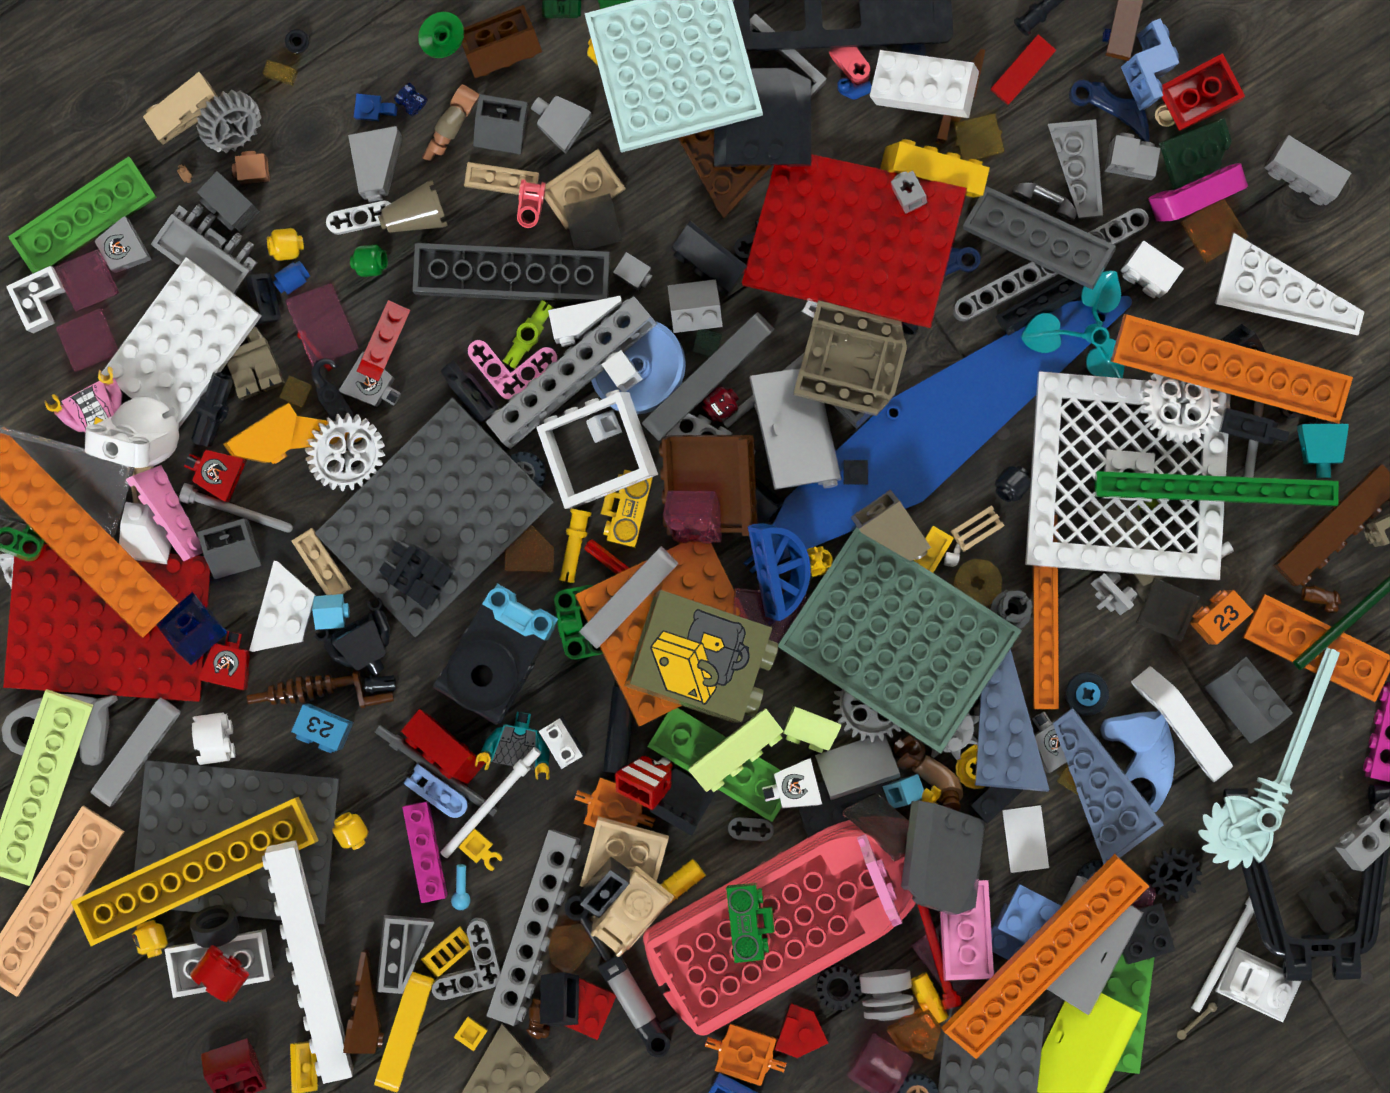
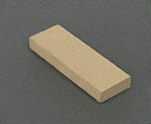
M468 162L464 187L519 195L521 180L525 179L526 182L538 184L539 173Z
M313 528L292 540L295 548L326 595L345 594L352 589L321 540L315 534Z

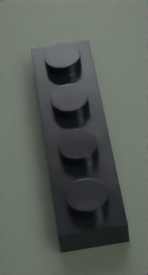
M1065 277L995 317L998 324L1009 336L1027 326L1036 315L1050 313L1081 296L1084 286Z

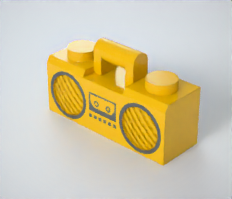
M624 470L623 475L630 473L632 471ZM653 477L621 489L619 493L614 492L605 496L601 514L612 517V521H607L603 535H607V541L636 548ZM614 498L620 499L617 513L611 512Z

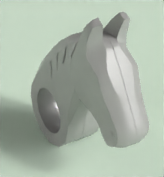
M62 694L93 705L79 745L80 758L85 765L94 766L100 764L105 757L109 730L108 707L118 700L117 696L96 699L78 694ZM42 698L29 701L6 717L2 727L3 742L12 752L23 756L26 744L22 743L18 738L17 726L24 717L36 719Z

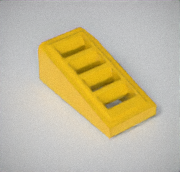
M459 926L421 958V961L435 977L443 974L471 949L467 934ZM457 936L465 945L463 949L453 939ZM447 943H450L458 952L456 955L446 946ZM442 949L450 960L446 961L438 951ZM435 956L442 966L438 968L431 957Z

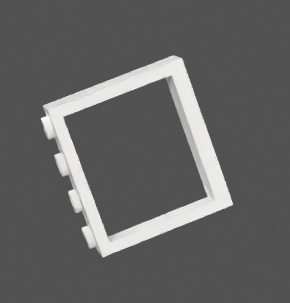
M619 389L605 394L607 397L600 401L598 398L585 402V407L578 409V407L567 409L564 411V416L559 418L557 415L548 417L543 420L544 424L536 427L565 509L576 508L658 475L629 392H619ZM617 404L639 469L574 494L552 430Z

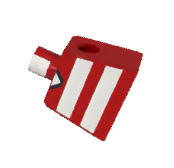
M647 756L640 757L615 773L616 792L653 810L671 788V769L673 767L671 761L665 757L658 762Z

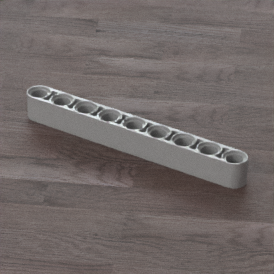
M1136 208L1088 233L1115 245L1143 230L1148 224L1149 217L1143 209ZM1133 215L1139 216L1142 221L1141 226L1132 225L1130 217ZM1111 226L1117 227L1120 230V237H1112L1109 234V228ZM1030 262L959 299L953 307V315L959 321H968L1054 277L1058 273ZM1024 271H1032L1035 275V280L1033 282L1025 281L1023 278ZM1005 281L1010 282L1014 287L1013 292L1005 293L1001 288V284ZM984 292L989 293L992 296V303H982L980 294ZM963 303L969 305L971 313L966 316L960 314L958 306Z

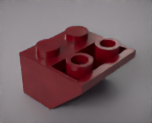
M247 1038L201 1054L203 1075L213 1093H257L267 1089L256 1053Z

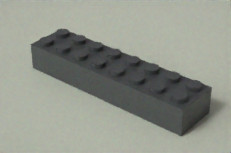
M415 243L413 293L425 296L580 303L607 299L609 295L610 252Z

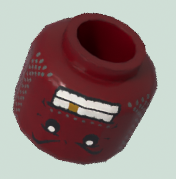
M719 386L704 398V406L702 408L713 422L718 421L722 423L738 411L736 402L739 398L731 388L726 390L724 387Z

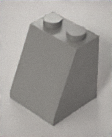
M396 126L348 135L358 191L363 199H368L369 202L381 201L383 196H388L402 143V135Z
M716 279L668 285L674 333L723 327Z

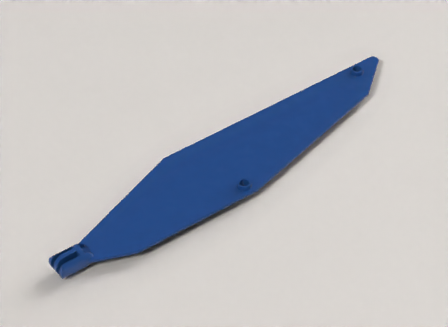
M1121 296L1118 306L1108 313H1102L1097 310V314H1101L1104 317L1102 327L1107 329L1131 306L1132 299L1129 296ZM1082 300L1068 302L1050 312L1060 321L1059 330L1084 333L1087 326L1096 323L1092 314L1093 307L1084 305ZM1025 326L1009 336L1006 334L893 397L877 416L873 415L835 451L842 478L837 482L838 485L826 489L823 485H818V483L798 486L785 498L773 526L791 531L800 538L806 549H809L855 530L857 526L851 519V516L889 490L894 493L905 509L923 502L1036 395L1039 371L1060 373L1091 343L1081 337L1059 334L1061 345L1058 349L1049 353L1037 352L1027 347L1021 339V335L1026 328ZM895 409L898 412L897 417H891L889 410ZM843 460H868V485H843ZM771 534L775 550L780 537L777 534ZM787 546L778 563L783 559L791 557ZM753 554L743 562L745 566L754 561ZM755 565L749 570L752 574L756 571Z

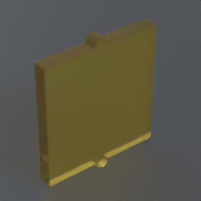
M995 114L954 123L958 140L956 145L960 148L962 160L968 161L969 159H980L1004 153L1000 136L1002 131L998 128Z

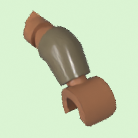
M463 84L457 89L450 102V107L439 118L434 127L435 133L433 136L435 139H431L422 156L423 159L431 161L435 154H444L447 148L445 144H449L450 140L455 138L465 118L471 113L473 106L478 101L479 93Z

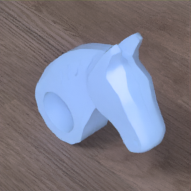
M1159 710L1157 712H1138L1105 719L1100 725L1102 737L1105 740L1124 743L1135 752L1131 762L1123 772L1130 781L1136 778H1145L1150 782L1153 793L1148 804L1154 812H1157L1171 788L1175 766L1174 743L1166 719Z

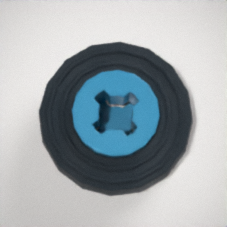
M1083 672L1075 675L1068 682L1065 689V699L1070 708L1073 707L1078 714L1083 716L1094 715L1106 706L1109 699V689L1106 682L1099 675Z

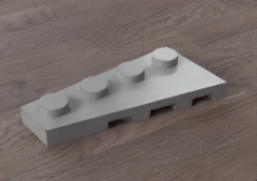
M1096 119L1048 124L1078 218L1103 217Z

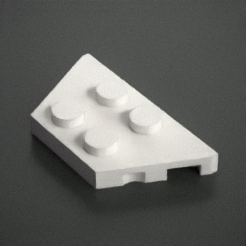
M278 561L273 562L249 650L252 652L304 641L314 596L316 595Z

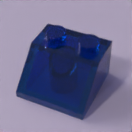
M193 592L157 624L174 650L190 665L228 633L219 620Z

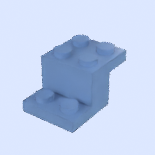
M1161 18L1152 21L1137 34L1143 51L1135 54L1121 66L1139 111L1150 107L1163 96L1162 84L1157 78L1166 75L1179 64L1178 51L1172 46L1169 39V30L1162 23Z
M1018 884L1009 904L1004 903L991 928L992 952L1009 960L1062 906Z

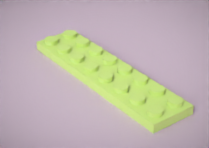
M48 689L45 690L0 820L1 877L28 886L31 885L93 708L92 704Z

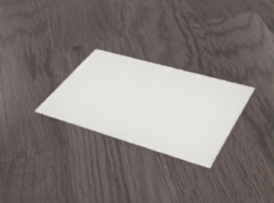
M1041 805L1002 810L1011 873L1049 868Z

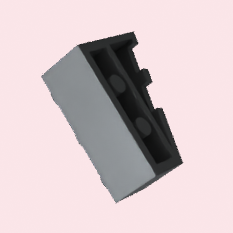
M384 915L376 986L378 992L403 994L418 956L433 927V919Z

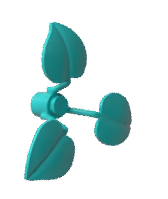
M1104 271L1093 290L1085 286L1083 287L1081 294L1082 302L1086 306L1093 307L1092 314L1096 321L1095 324L1087 326L1084 333L1059 330L1060 321L1056 316L1050 313H1041L1031 319L1021 335V339L1027 347L1041 353H1049L1060 347L1061 338L1059 334L1086 339L1089 343L1096 346L1087 354L1086 366L1088 371L1094 376L1123 378L1124 365L1111 362L1116 340L1109 338V332L1106 328L1102 327L1103 322L1100 321L1097 310L1102 313L1114 310L1120 302L1121 288L1117 272Z

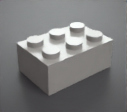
M1290 135L1278 144L1264 167L1269 171L1268 174L1277 180H1285L1290 183L1289 187L1299 193L1303 191L1310 196L1309 199L1318 205H1327L1336 199L1351 175V172Z

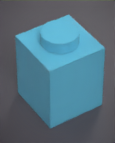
M343 594L314 596L312 611L315 630L345 628V620L350 617L349 604L344 603Z
M918 774L901 778L883 786L890 809L911 804L912 801L922 799L924 791Z

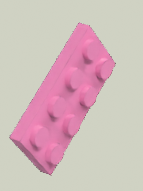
M988 880L979 881L976 908L956 915L940 912L944 981L990 979L994 975Z

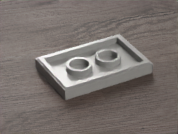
M885 734L883 742H881L879 736H875L874 743H871L870 737H868L863 742L859 740L815 755L831 800L900 777Z

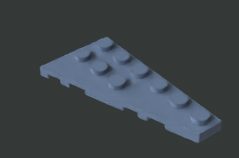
M1010 649L980 694L975 785L1048 792V782Z
M1073 707L1053 722L1104 865L1114 854L1119 858L1161 828L1164 823Z

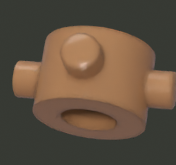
M179 165L178 174L184 182L190 183L192 181L191 178H193L190 171L185 165Z

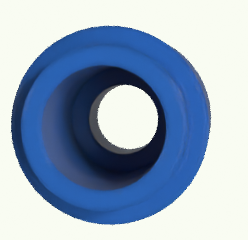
M300 261L295 264L292 262L274 274L276 280L273 283L280 293L285 291L288 295L307 282L306 279L310 275Z

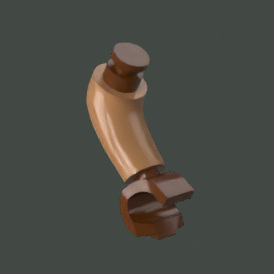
M909 735L905 739H899L892 749V752L901 758L896 762L897 767L905 770L912 768V771L929 785L936 786L942 791L938 801L944 807L959 811L961 808L959 801L963 797V788L958 777L946 766L926 755L924 745L916 737Z

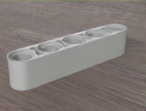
M661 546L579 632L597 649L678 565V562Z
M160 697L90 793L107 806L112 807L144 765L145 760L149 758L177 720L181 711Z

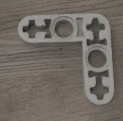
M474 918L467 926V936L476 967L437 977L432 985V993L437 999L447 1000L497 986L501 970L490 928L484 919ZM476 924L480 928L484 927L481 933L482 940L488 939V941L478 942L477 933L472 932ZM481 947L489 948L491 956L487 959L480 958L477 955L478 949ZM494 962V964H490L491 973L496 974L494 981L484 978L487 973L486 965ZM463 976H470L474 983L471 987L465 988L461 986L460 979ZM452 979H456L457 991H454V986L448 987L446 993H442V990H437L440 983L443 982L445 986H449L453 983Z

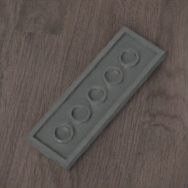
M988 186L985 187L983 196L979 197L963 224L964 230L1092 290L1116 250L1115 245Z

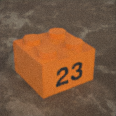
M1219 590L1209 599L1212 602L1210 605L1202 606L1192 614L1194 619L1190 624L1208 644L1217 645L1254 611L1235 590Z

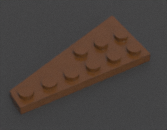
M714 128L678 138L722 219L732 211L772 167V165L714 167Z

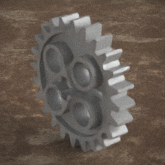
M843 689L842 691L834 692L836 696L840 697V700L833 701L834 705L840 706L839 709L834 711L835 715H842L838 723L846 722L847 725L844 731L852 729L853 738L859 733L861 734L862 742L866 736H870L871 743H874L875 736H879V739L883 742L884 734L887 733L890 738H893L891 730L901 731L900 727L890 720L886 722L879 720L878 712L870 709L867 705H851V701L859 700ZM857 709H863L867 712V718L864 721L859 722L854 719L853 714Z

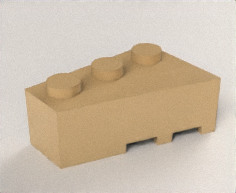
M198 72L159 104L151 106L143 118L157 139L164 145L197 123V117L202 115L200 109L206 108V101H213L214 95H217L208 81Z

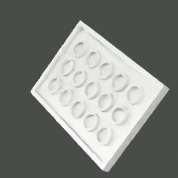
M185 258L102 371V375L108 376L107 369L112 367L113 378L116 380L119 388L130 398H154L164 403L169 411L162 415V417L167 419L174 416L179 429L200 398L206 393L212 373H220L261 318V315L191 259Z

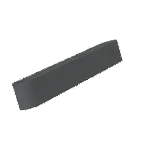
M757 312L642 422V425L660 441L767 339L775 328Z

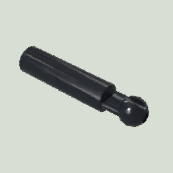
M616 679L612 687L603 771L613 773L628 765L634 717Z

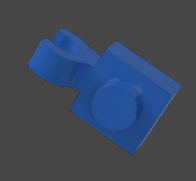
M356 94L354 118L379 122L380 115L397 116L398 107L394 103H381V96Z

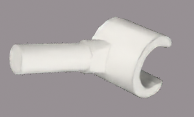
M958 543L955 546L954 553L946 552L945 566L954 567L959 562L961 548Z

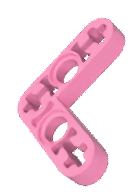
M475 340L468 347L469 357L497 392L506 400L522 392L531 381L522 378L521 372L524 368H533L535 371L534 378H538L550 365L547 362L542 364L540 367L544 370L539 373L537 367L531 363L533 360L536 359L538 364L543 359L541 356L543 353L547 355L551 353L553 354L551 357L552 363L558 361L556 352L552 348L544 347L510 373L484 341ZM475 346H478L479 348L484 346L485 349L483 350V353L485 354V356L489 358V356L492 355L494 358L488 360L484 364V366L481 367L480 363L484 361L479 355L475 357L473 356V354L475 353V350L473 348ZM498 364L501 367V373L497 377H491L487 373L489 365ZM515 375H517L520 382L525 384L522 388H520L519 384L513 388L515 392L513 395L503 393L506 383L512 385L516 382L513 379Z

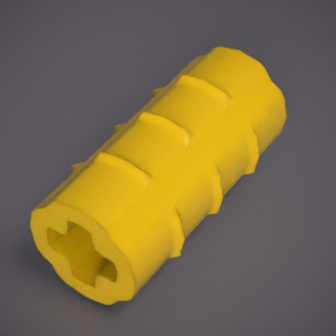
M692 859L660 885L674 896L670 902L672 903L693 885L697 884L706 874L698 863Z
M927 972L912 978L911 989L930 1026L937 1025L949 1018Z

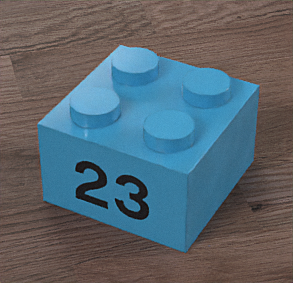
M304 704L291 732L297 734L296 739L308 744L314 741L319 743V749L332 753L343 749L354 722L312 704Z

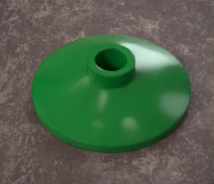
M450 12L435 13L429 16L420 27L418 35L419 45L430 57L444 58L450 56L457 51L463 41L464 27L461 20Z

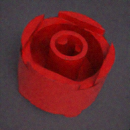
M211 945L193 968L190 976L198 985L202 982L207 988L205 991L223 1002H230L250 974L240 967L242 963L231 955L229 958L225 957L219 948Z

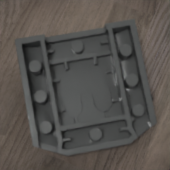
M911 802L901 887L911 892L913 895L912 899L916 904L950 915L960 914L976 908L985 821L935 803Z

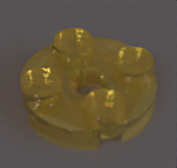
M973 559L959 567L955 574L953 586L983 606H988L1001 593L1002 576L998 568L991 562ZM975 576L984 580L985 584H982L983 588L981 590L971 586V582H974L972 579Z

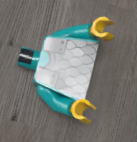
M517 712L514 725L504 724L503 727L496 728L486 739L480 754L476 757L475 766L477 767L479 761L486 762L485 770H488L490 761L514 766L519 759L523 760L532 748L536 747L540 750L541 754L530 765V768L535 770L537 780L538 774L541 772L546 773V779L548 780L550 778V750L541 734H539V730L529 728L531 714Z

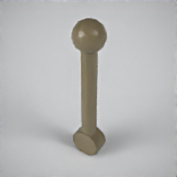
M1213 1002L1209 1003L1208 1008L1185 1029L1178 1030L1176 1036L1180 1040L1185 1039L1187 1032L1210 1012L1217 1010V1005Z

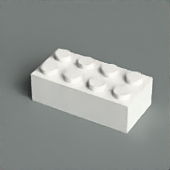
M880 50L870 97L879 106L969 118L979 71L973 62Z
M266 929L238 934L231 942L217 947L223 952L225 957L229 958L231 955L242 963L240 967L249 972L250 975L243 985L269 981L274 977ZM196 942L170 946L165 949L173 998L207 992L205 991L207 988L202 982L198 985L191 978L190 973L209 948H203L198 946Z

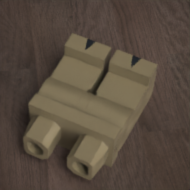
M254 327L247 335L249 343L239 346L227 363L234 380L237 396L242 401L263 393L262 390L266 392L286 384L268 340L262 336L257 327Z

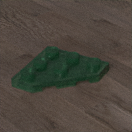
M1225 118L1215 120L1159 143L1173 190L1220 170L1222 157L1232 142Z

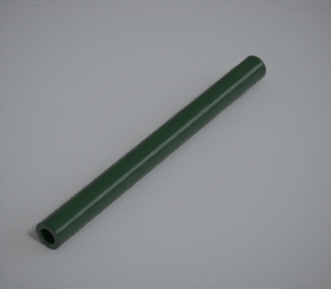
M1390 576L1293 661V664L1299 670H1302L1390 592Z

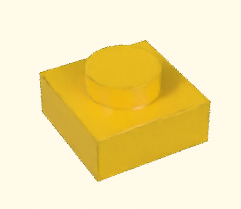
M468 1016L454 1038L474 1051L488 1029Z

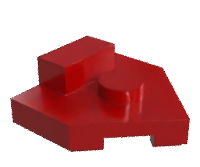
M790 1003L774 1050L799 1058L828 1044L814 1011Z

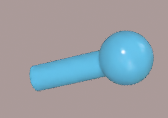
M459 864L456 867V892L451 898V903L455 909L464 910L468 908L471 900L468 893H466V865Z

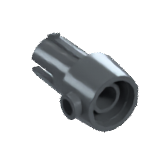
M1005 590L996 596L990 610L1021 629L1030 620L1032 602L1026 596V593L1022 591ZM1008 606L1014 608L1015 614L1012 613L1009 616L1005 614Z

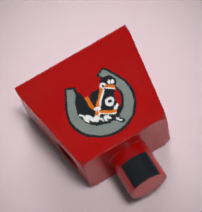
M205 450L202 458L189 454L184 467L195 471L192 480L194 483L222 501L230 502L247 460Z
M228 631L225 645L213 643L198 680L247 690L250 651L239 648L242 634Z

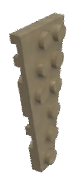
M502 1023L462 1093H535L551 1077Z

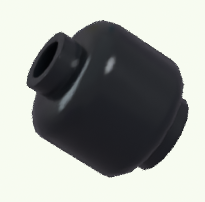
M1021 466L1006 467L995 481L997 495L1006 502L1019 501L1031 485L1028 471Z

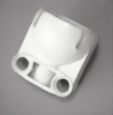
M136 397L123 403L113 416L86 427L85 452L89 455L135 468L152 467L169 458L177 448L179 440L178 423L174 416L167 419L162 417V415L169 411L164 403L154 398Z

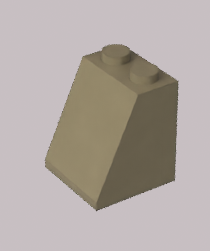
M891 490L851 516V519L861 533L909 561L922 558L927 554V550L931 548Z

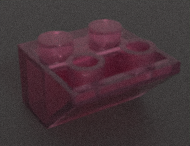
M714 491L667 492L663 517L674 541L680 543L702 542L706 544L721 542L720 503Z
M873 1032L847 1071V1076L871 1093H897L914 1059Z

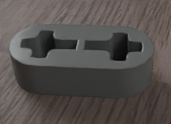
M735 817L728 824V832L735 839L767 841L773 836L774 827L767 819ZM737 821H741L742 826L750 827L749 831L743 830L741 835H737L736 831L732 830V825L735 826ZM761 823H765L766 828H770V832L765 833V836L761 837L760 832L752 831V827H761Z

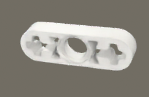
M379 201L334 211L328 215L326 225L332 233L337 235L380 226L378 215L375 216L377 221L372 222L373 216L369 209L374 208L373 212L378 213L381 212L383 206L386 207L391 203ZM359 211H364L368 215V220L364 224H357L355 222V214ZM346 214H350L352 227H349L348 222L340 224V229L333 225L331 226V223L335 222V217H339L340 220H347Z

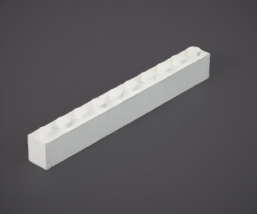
M295 840L268 846L265 855L262 856L263 866L265 870L269 869L271 878L268 879L270 892L275 893L277 901L274 902L276 915L281 916L282 925H280L282 939H287L288 948H286V956L288 962L293 963V983L299 986L300 993L297 994L300 1008L305 1010L306 1016L303 1017L305 1030H310L312 1039H309L311 1053H316V1074L322 1077L323 1084L351 1078L354 1068L350 1053H343L345 1032L297 842Z

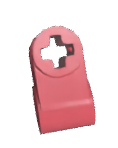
M858 47L833 48L829 51L832 60L842 69L852 83L860 85L868 81L870 65L860 53ZM857 68L859 71L864 69L863 75L860 73L855 75V69Z
M525 179L521 180L517 220L522 227L531 228L538 223L544 202L546 183L535 184L526 182ZM523 211H533L535 220H525Z

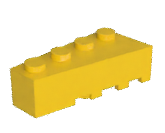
M902 139L885 147L880 167L882 170L892 173H909L914 171L916 177L920 179L967 188L966 196L973 198L983 196L990 167L983 166L982 161L976 159L962 160L960 155L947 152L946 155L938 153V149L935 147L924 146V148L915 146L916 142Z

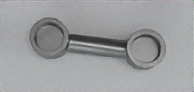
M1019 183L1013 190L1014 194L1026 200H1030L1034 193L1059 205L1056 213L1068 220L1074 221L1077 215L1075 207L1066 197L1060 196L1036 183Z

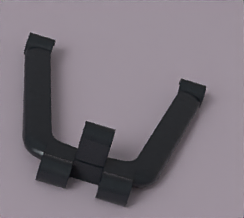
M1390 784L1369 785L1370 814L1375 810L1374 807L1378 802L1390 796ZM1224 789L1223 798L1228 796L1249 798V789ZM1383 820L1380 822V830L1384 828ZM1390 847L1362 871L1353 933L1349 937L1329 939L1327 934L1302 935L1301 939L1290 937L1283 925L1265 859L1258 863L1253 857L1252 863L1248 868L1244 867L1243 861L1240 862L1261 939L1269 952L1283 957V976L1285 981H1310L1312 978L1311 957H1332L1334 980L1361 978L1360 955L1371 950L1378 937Z

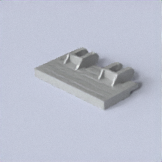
M200 204L196 205L184 222L183 219L189 211L179 205L175 212L170 215L151 245L179 266L185 258L191 259L233 294H236L246 280L245 277L249 276L258 263L248 256L254 244L248 242L244 245L236 258L233 257L231 253L240 243L242 235L236 233L224 250H222L221 248L227 239L212 228H209L216 216L212 213L208 214L199 228L196 229L192 225L201 215L204 207Z

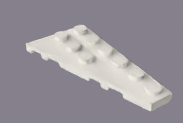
M1232 233L1215 304L1359 335L1364 311L1237 234Z

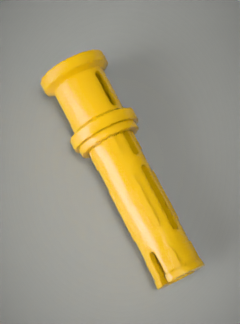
M571 508L570 526L566 528V535H569L559 580L566 581L567 573L569 572L567 582L574 583L582 539L586 538L588 534L586 526L588 517L592 515V512Z

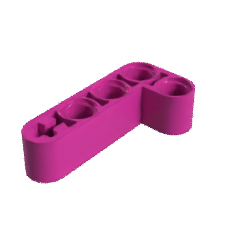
M1235 163L1176 190L1156 193L1148 199L1156 221H1173L1247 188L1248 183L1241 163Z

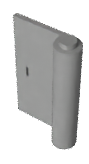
M800 368L750 376L774 489L812 483L823 485L825 489L837 486V482L842 478L825 404L793 395Z
M1081 876L1076 877L1062 906L1088 879ZM1130 905L1046 990L1051 991L1082 1012L1090 1015L1138 925L1143 912Z

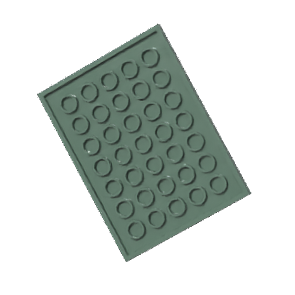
M856 527L780 641L778 647L942 754L1022 630L913 560L909 561L864 535Z

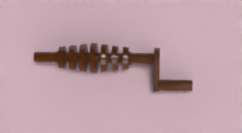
M353 670V675L340 678H332L331 674H327L324 681L322 675H316L315 682L312 676H306V684H304L303 677L299 676L296 677V686L294 680L289 679L287 680V688H285L284 682H280L277 684V689L273 684L268 686L266 692L247 695L248 704L269 701L272 705H277L278 699L281 704H287V697H289L291 704H297V695L300 702L305 703L307 702V693L310 701L316 699V692H318L321 698L325 696V690L330 695L334 694L336 688L355 685L361 709L366 708V706L394 701L393 692L365 697L359 670Z

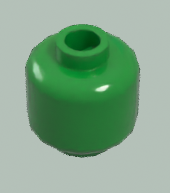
M378 245L358 246L354 250V254L350 256V266L352 269H355L360 277L381 275L388 265L387 254Z

